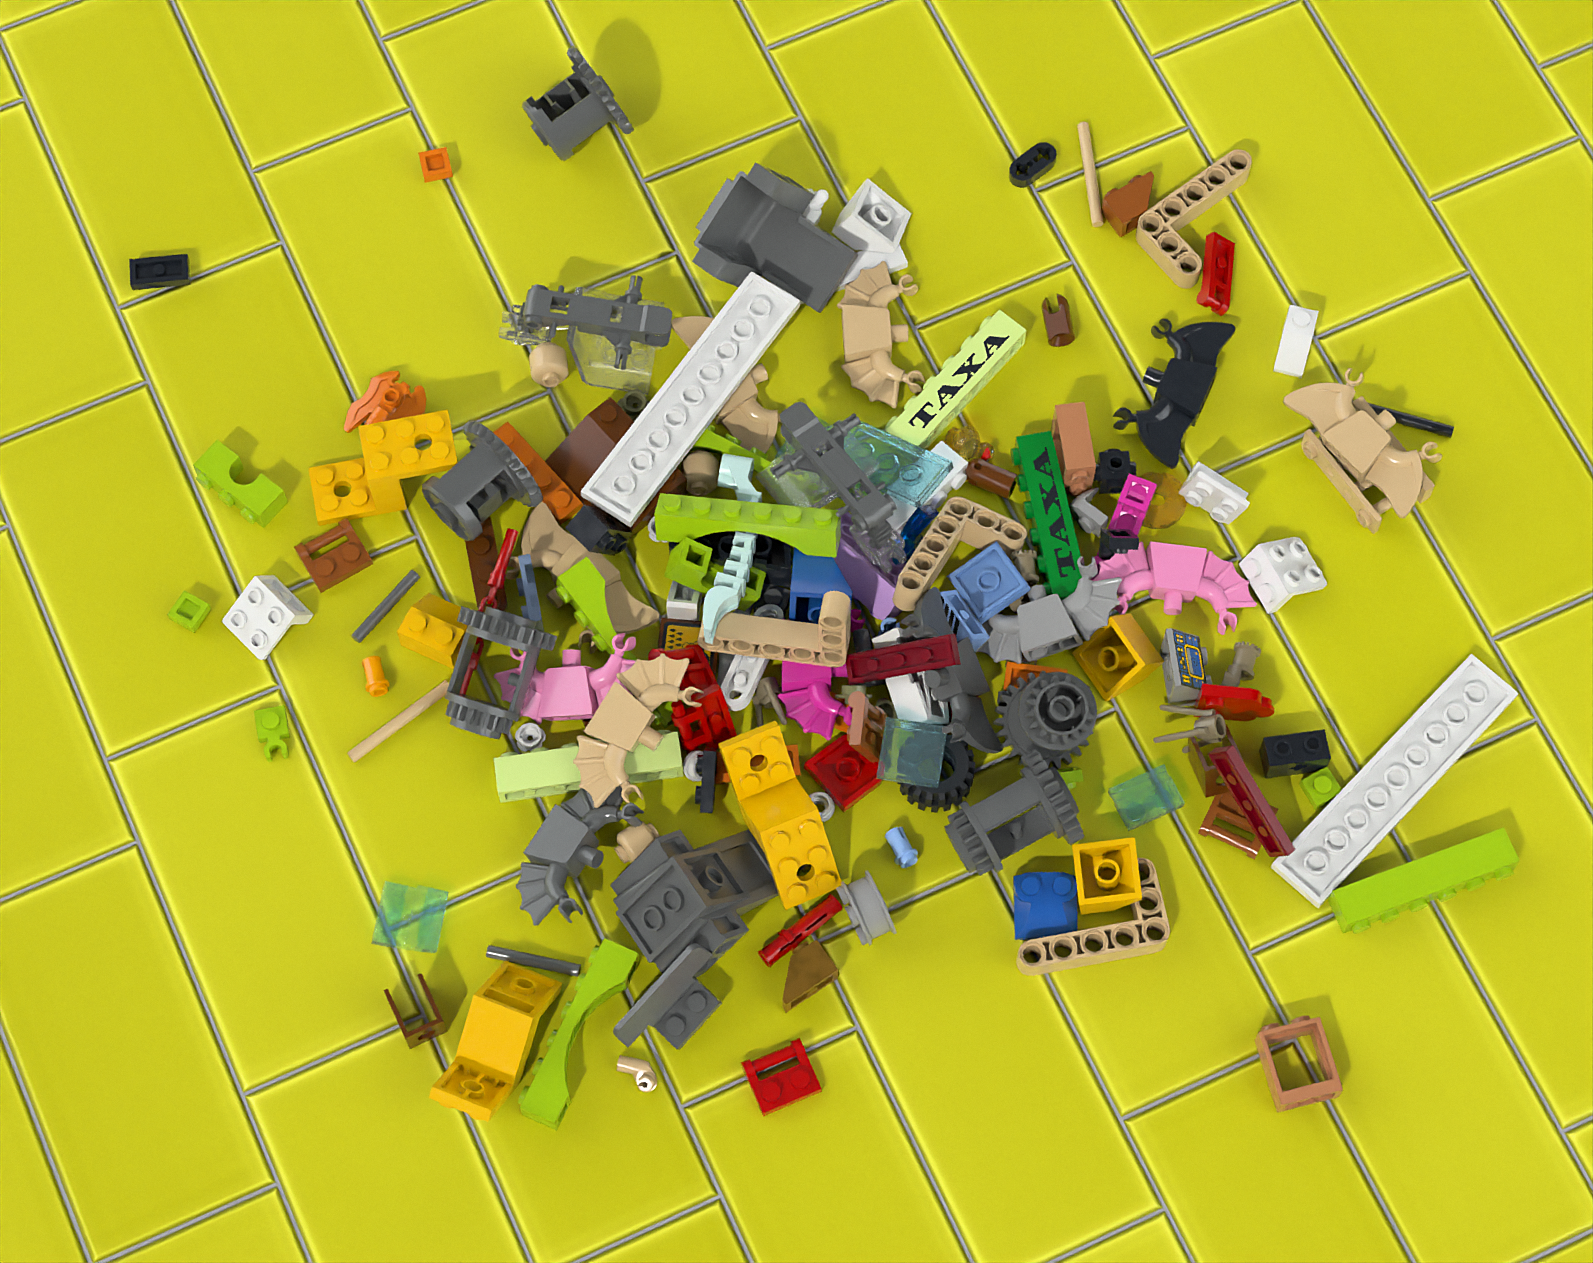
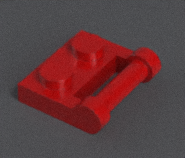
M689 644L685 648L673 650L656 648L652 649L648 654V661L658 658L662 653L673 660L689 659V662L692 664H688L679 686L681 691L688 687L704 690L718 684L705 654L698 644Z
M800 1038L790 1041L791 1045L753 1061L747 1059L740 1062L763 1116L822 1092L820 1083ZM796 1056L798 1065L759 1081L756 1075L757 1072Z

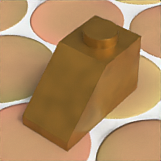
M817 939L810 944L808 942L802 943L792 952L793 955L790 957L782 999V1006L786 1013L838 979V968Z

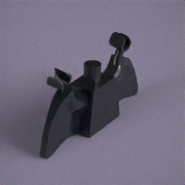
M1161 319L1159 324L1164 328L1165 332L1160 331L1157 326H1153L1151 334L1157 339H1163L1164 337L1168 339L1167 344L1173 349L1174 358L1169 360L1165 372L1148 366L1142 383L1157 388L1153 402L1154 405L1147 410L1136 411V414H1132L1125 407L1118 409L1113 417H1121L1123 420L1116 421L1113 427L1117 430H1123L1129 423H1136L1137 433L1146 449L1161 463L1171 469H1175L1179 461L1182 437L1190 426L1195 427L1215 380L1218 369L1215 367L1217 356L1235 333L1236 328L1233 324L1223 322L1194 323L1182 327L1173 333L1171 331V322L1168 319Z

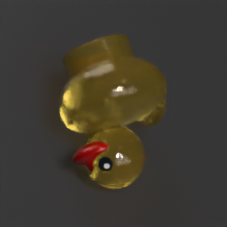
M971 425L963 426L959 429L951 428L945 437V444L966 461L976 457L989 462L995 455L993 445L988 442L980 443L979 433Z

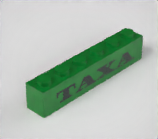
M1051 431L1017 436L1015 448H1011V459L1013 466L1018 465L1020 475H1017V485L1019 492L1025 493L1026 501L1023 502L1024 515L1026 519H1031L1033 527L1029 529L1032 546H1037L1039 553L1036 558L1037 571L1044 575L1045 583H1042V585L1045 587L1047 596L1058 594L1060 599L1063 600L1075 592L1078 580L1082 578L1077 564L1081 554Z

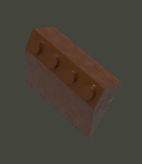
M611 397L591 411L545 460L547 465L579 498L583 506L597 507L581 496V490L634 423ZM677 467L634 524L629 527L623 523L633 532L629 539L646 527L654 517L660 493L685 496L688 494L686 489L687 478Z

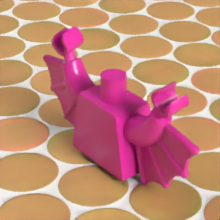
M859 609L851 610V633L862 629L865 623V619L857 620L861 614ZM782 661V693L777 695V699L784 704L787 718L797 721L802 726L804 733H818L826 738V740H831L835 720L839 715L843 716L845 724L851 725L853 708L850 706L847 708L843 707V703L832 698L829 693L831 692V677H848L846 663L841 667H827Z

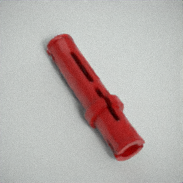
M830 894L787 930H780L777 938L758 951L761 960L771 968L774 963L789 951L793 952L799 943L843 910L839 901Z

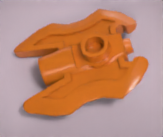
M399 371L384 372L371 378L366 393L362 398L351 404L347 412L344 431L350 433L364 421H366L364 425L425 413L427 398L423 386H416L414 388L415 391L411 394L410 386L406 382L395 383L400 378Z

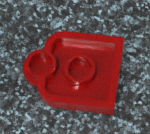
M1212 684L1201 685L1194 704V709H1215V714H1221L1224 720L1252 721L1256 718L1270 717L1274 715L1275 711L1272 700L1262 696V693L1256 689Z
M845 734L805 762L804 769L844 813L880 786L885 775L883 763L886 752L884 749L883 762H870L849 745L847 734Z

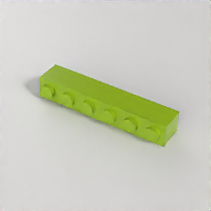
M1503 827L1335 889L1331 892L1328 902L1342 933L1353 931L1354 934L1369 929L1373 922L1379 920L1382 923L1390 922L1398 918L1400 912L1408 909L1411 912L1422 910L1432 900L1439 899L1440 902L1449 900L1456 896V892L1465 888L1468 891L1476 890L1484 886L1486 880L1494 877L1497 881L1503 880L1514 874L1513 870L1520 860Z

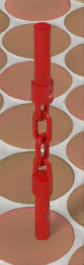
M507 528L495 568L490 573V578L487 582V585L491 587L489 594L482 599L478 611L483 612L486 601L488 605L493 603L492 608H497L495 595L497 590L503 589L504 581L506 580L505 573L519 533L514 529ZM477 637L475 644L480 643L477 653L472 652L460 693L466 695L473 671H476L482 654L484 641L481 637Z

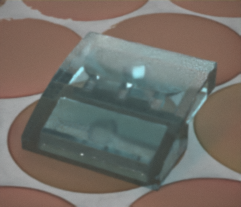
M385 881L371 944L436 953L448 892L421 885L414 888Z

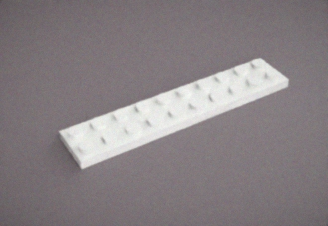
M751 271L581 490V496L631 527L800 307V300Z
M1471 654L1292 842L1296 850L1289 856H1279L1272 863L1271 868L1315 907L1319 908L1329 898L1331 892L1344 882L1513 702L1519 693Z

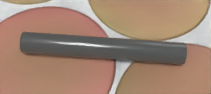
M410 570L353 632L352 638L361 643L420 579V576L414 570Z
M493 945L488 946L486 953L488 958L506 960L511 963L577 977L581 969V964Z

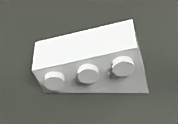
M897 627L873 638L872 642L874 648L877 649L918 641L919 639L913 635L905 638L902 634L904 629ZM926 671L885 679L902 731L915 734L921 730L923 734H926L927 728L934 727V731H937L944 726L950 725L948 702H940L933 688L927 686L925 682Z

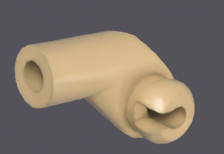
M619 1056L617 1071L633 1074L637 1086L642 1092H650L656 1088L657 1076L649 1062L627 1056Z

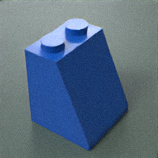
M794 547L789 620L818 624L823 596L830 591L846 594L850 598L852 605V590L834 558L806 555Z

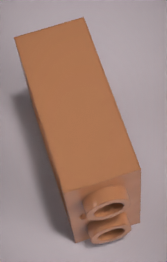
M1085 402L1055 405L1051 433L1066 494L1071 496H1078L1092 489L1096 469Z
M1309 1015L1297 1017L1291 1021L1292 1024L1281 1027L1279 1023H1272L1262 1027L1255 1038V1044L1277 1113L1338 1098L1343 1091L1320 1017L1310 1019ZM1310 1035L1325 1081L1283 1091L1269 1045Z

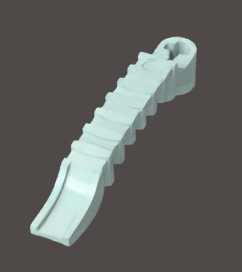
M723 454L717 486L733 489L738 501L762 503V492H757L751 484L754 458ZM735 531L730 560H726L723 573L717 572L714 587L705 596L703 625L706 643L713 644L719 621L725 614L737 609L741 597L745 595L746 582L748 583L749 568H752L753 554H755L757 533Z

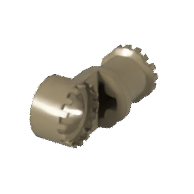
M1022 550L1012 552L1010 560L1014 562V566L1029 587L1038 584L1039 576L1036 575L1035 571L1037 552L1034 550H1024V553H1022ZM1028 593L1009 605L1014 613H1017V608L1020 605L1030 602Z
M1244 641L1242 643L1236 642L1234 644L1235 656L1233 663L1225 671L1221 685L1239 687L1240 680H1253L1256 657L1260 656L1261 649L1254 646L1255 644L1249 645V642L1246 645Z

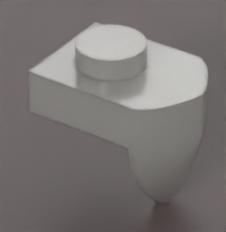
M1096 487L1074 498L1069 504L1072 518L1077 521L1079 527L1086 533L1092 532L1099 538L1101 529H1106L1108 517L1090 504L1099 490Z

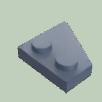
M530 554L518 556L522 578H518L516 581L519 597L525 596L527 605L521 606L522 615L524 618L537 622L535 629L544 631Z

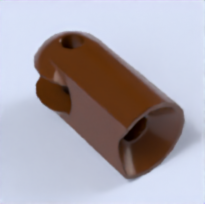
M1057 293V301L1060 308L1058 312H1052L1047 297L1043 300L1041 308L1049 345L1062 347L1074 342L1075 334L1068 301L1063 295Z
M981 458L970 460L965 469L966 480L970 484L1006 499L1011 497L1017 483L1014 480L1017 476L1016 473L990 464Z

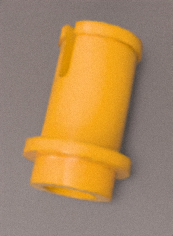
M369 656L363 659L361 664L367 680L366 691L372 697L385 695L388 692L390 683L385 679L381 658L379 656Z

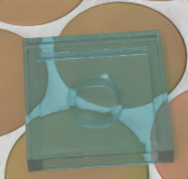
M886 717L876 779L938 788L947 734L942 732L944 726Z

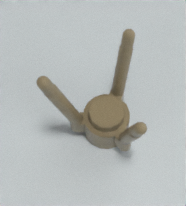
M775 677L761 679L755 690L756 695L752 697L755 706L757 728L764 725L762 705L766 709L774 708L781 724L786 725L787 720L780 706L781 701L777 699V695L782 693V687H779Z
M1162 704L1159 707L1162 711L1201 717L1195 721L1194 730L1155 737L1153 741L1160 743L1196 736L1199 739H1203L1197 742L1199 748L1211 743L1221 742L1222 738L1226 735V723L1221 714H1215V709L1200 710ZM1188 746L1182 749L1183 753H1188Z

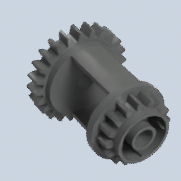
M461 606L457 621L466 624L467 629L445 695V699L449 700L445 715L451 717L450 725L486 737L500 739L501 733L509 734L513 720L519 721L541 648L553 651L557 636L535 629L536 621L487 606L484 613ZM477 637L527 652L520 675L511 673L508 679L509 685L516 686L509 709L460 693Z
M1041 671L1039 677L1036 678L1031 672L1027 675V683L1021 677L1016 680L1018 689L1012 685L1006 688L1010 697L1006 695L999 697V700L1005 706L995 708V712L1001 714L1002 718L994 720L993 724L1002 726V730L995 735L996 737L1005 736L1006 740L1000 747L1006 748L1010 746L1012 748L1008 755L1009 758L1018 754L1020 756L1018 765L1021 766L1023 764L1021 756L1035 749L1041 754L1048 768L1049 764L1052 763L1056 769L1061 768L1060 759L1069 765L1072 763L1070 753L1075 757L1082 755L1077 746L1087 747L1089 745L1086 738L1093 734L1092 730L1097 718L1095 698L1089 687L1082 680L1064 672L1046 673L1045 671Z
M1034 749L1021 756L1025 767L1020 770L1022 779L971 807L966 801L958 804L960 810L947 817L950 824L944 826V829L969 873L976 870L981 876L992 869L998 873L1003 870L1001 863L1003 859L1050 833H1053L1057 839L1063 836L1070 845L1085 837L1076 818L1079 809L1070 790L1054 766L1048 768L1047 763L1037 750ZM1036 805V808L1032 809L1031 811L1012 820L1011 822L1003 825L1002 827L994 830L993 832L986 834V832L994 829L995 827L1003 824L1004 822L1012 819L1013 817L1021 814L1022 812Z

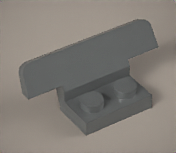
M697 943L689 945L616 1024L613 1029L614 1035L625 1046L629 1047L650 1025L677 1050H680L722 1004L715 995L694 977L713 954Z

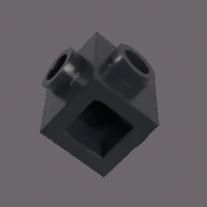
M1108 449L1104 452H1099L1093 480L1098 481L1099 494H1119L1122 492L1129 473L1136 476L1135 461H1130L1129 451Z

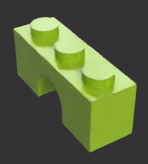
M218 440L193 464L197 474L196 480L207 490L213 488L219 493L218 497L227 506L232 507V505H235L241 510L240 514L251 524L257 522L265 528L288 503L284 490L262 473L250 484L240 485L235 483L236 477L244 469L242 462L237 454Z
M685 537L671 550L664 577L706 595L714 587L717 572L723 573L724 566L710 561L712 548ZM753 566L749 568L748 583L746 582L745 595L741 597L737 608L742 611H746L760 598L766 572Z

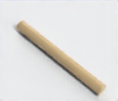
M1081 122L1077 127L1093 227H1100L1103 225V217L1089 124Z
M446 680L350 750L347 753L350 759L355 763L444 697L449 683Z

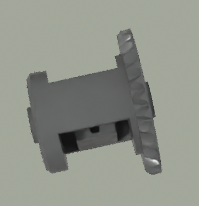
M574 45L567 51V55L573 63L571 68L574 73L536 101L531 96L522 102V108L533 122L530 125L545 147L549 145L561 161H566L573 156L572 148L609 121L613 126L617 124L624 134H630L634 131L630 121L613 98L615 95L600 75L597 76Z
M469 420L463 429L464 434L467 436L466 439L471 444L469 446L471 451L440 479L431 476L422 484V493L437 516L454 533L466 541H474L483 532L481 523L510 497L528 507H536L543 501V496L536 481L514 452L487 427L475 420Z

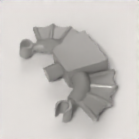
M1083 556L1079 557L1077 564L1082 578L1078 580L1075 592L1061 600L1058 594L1047 596L1043 585L1030 587L1031 590L1027 592L1030 602L1020 605L1017 608V615H1002L999 612L982 624L990 638L975 653H986L995 663L1010 660L1020 664L1022 662V653L1028 662H1032L1083 645L1076 627L1083 638L1089 641L1096 630L1108 625L1109 614L1114 607L1120 604L1117 590L1122 582V578L1116 577L1092 581L1090 579L1098 573L1095 558L1092 557V563L1089 566H1085Z

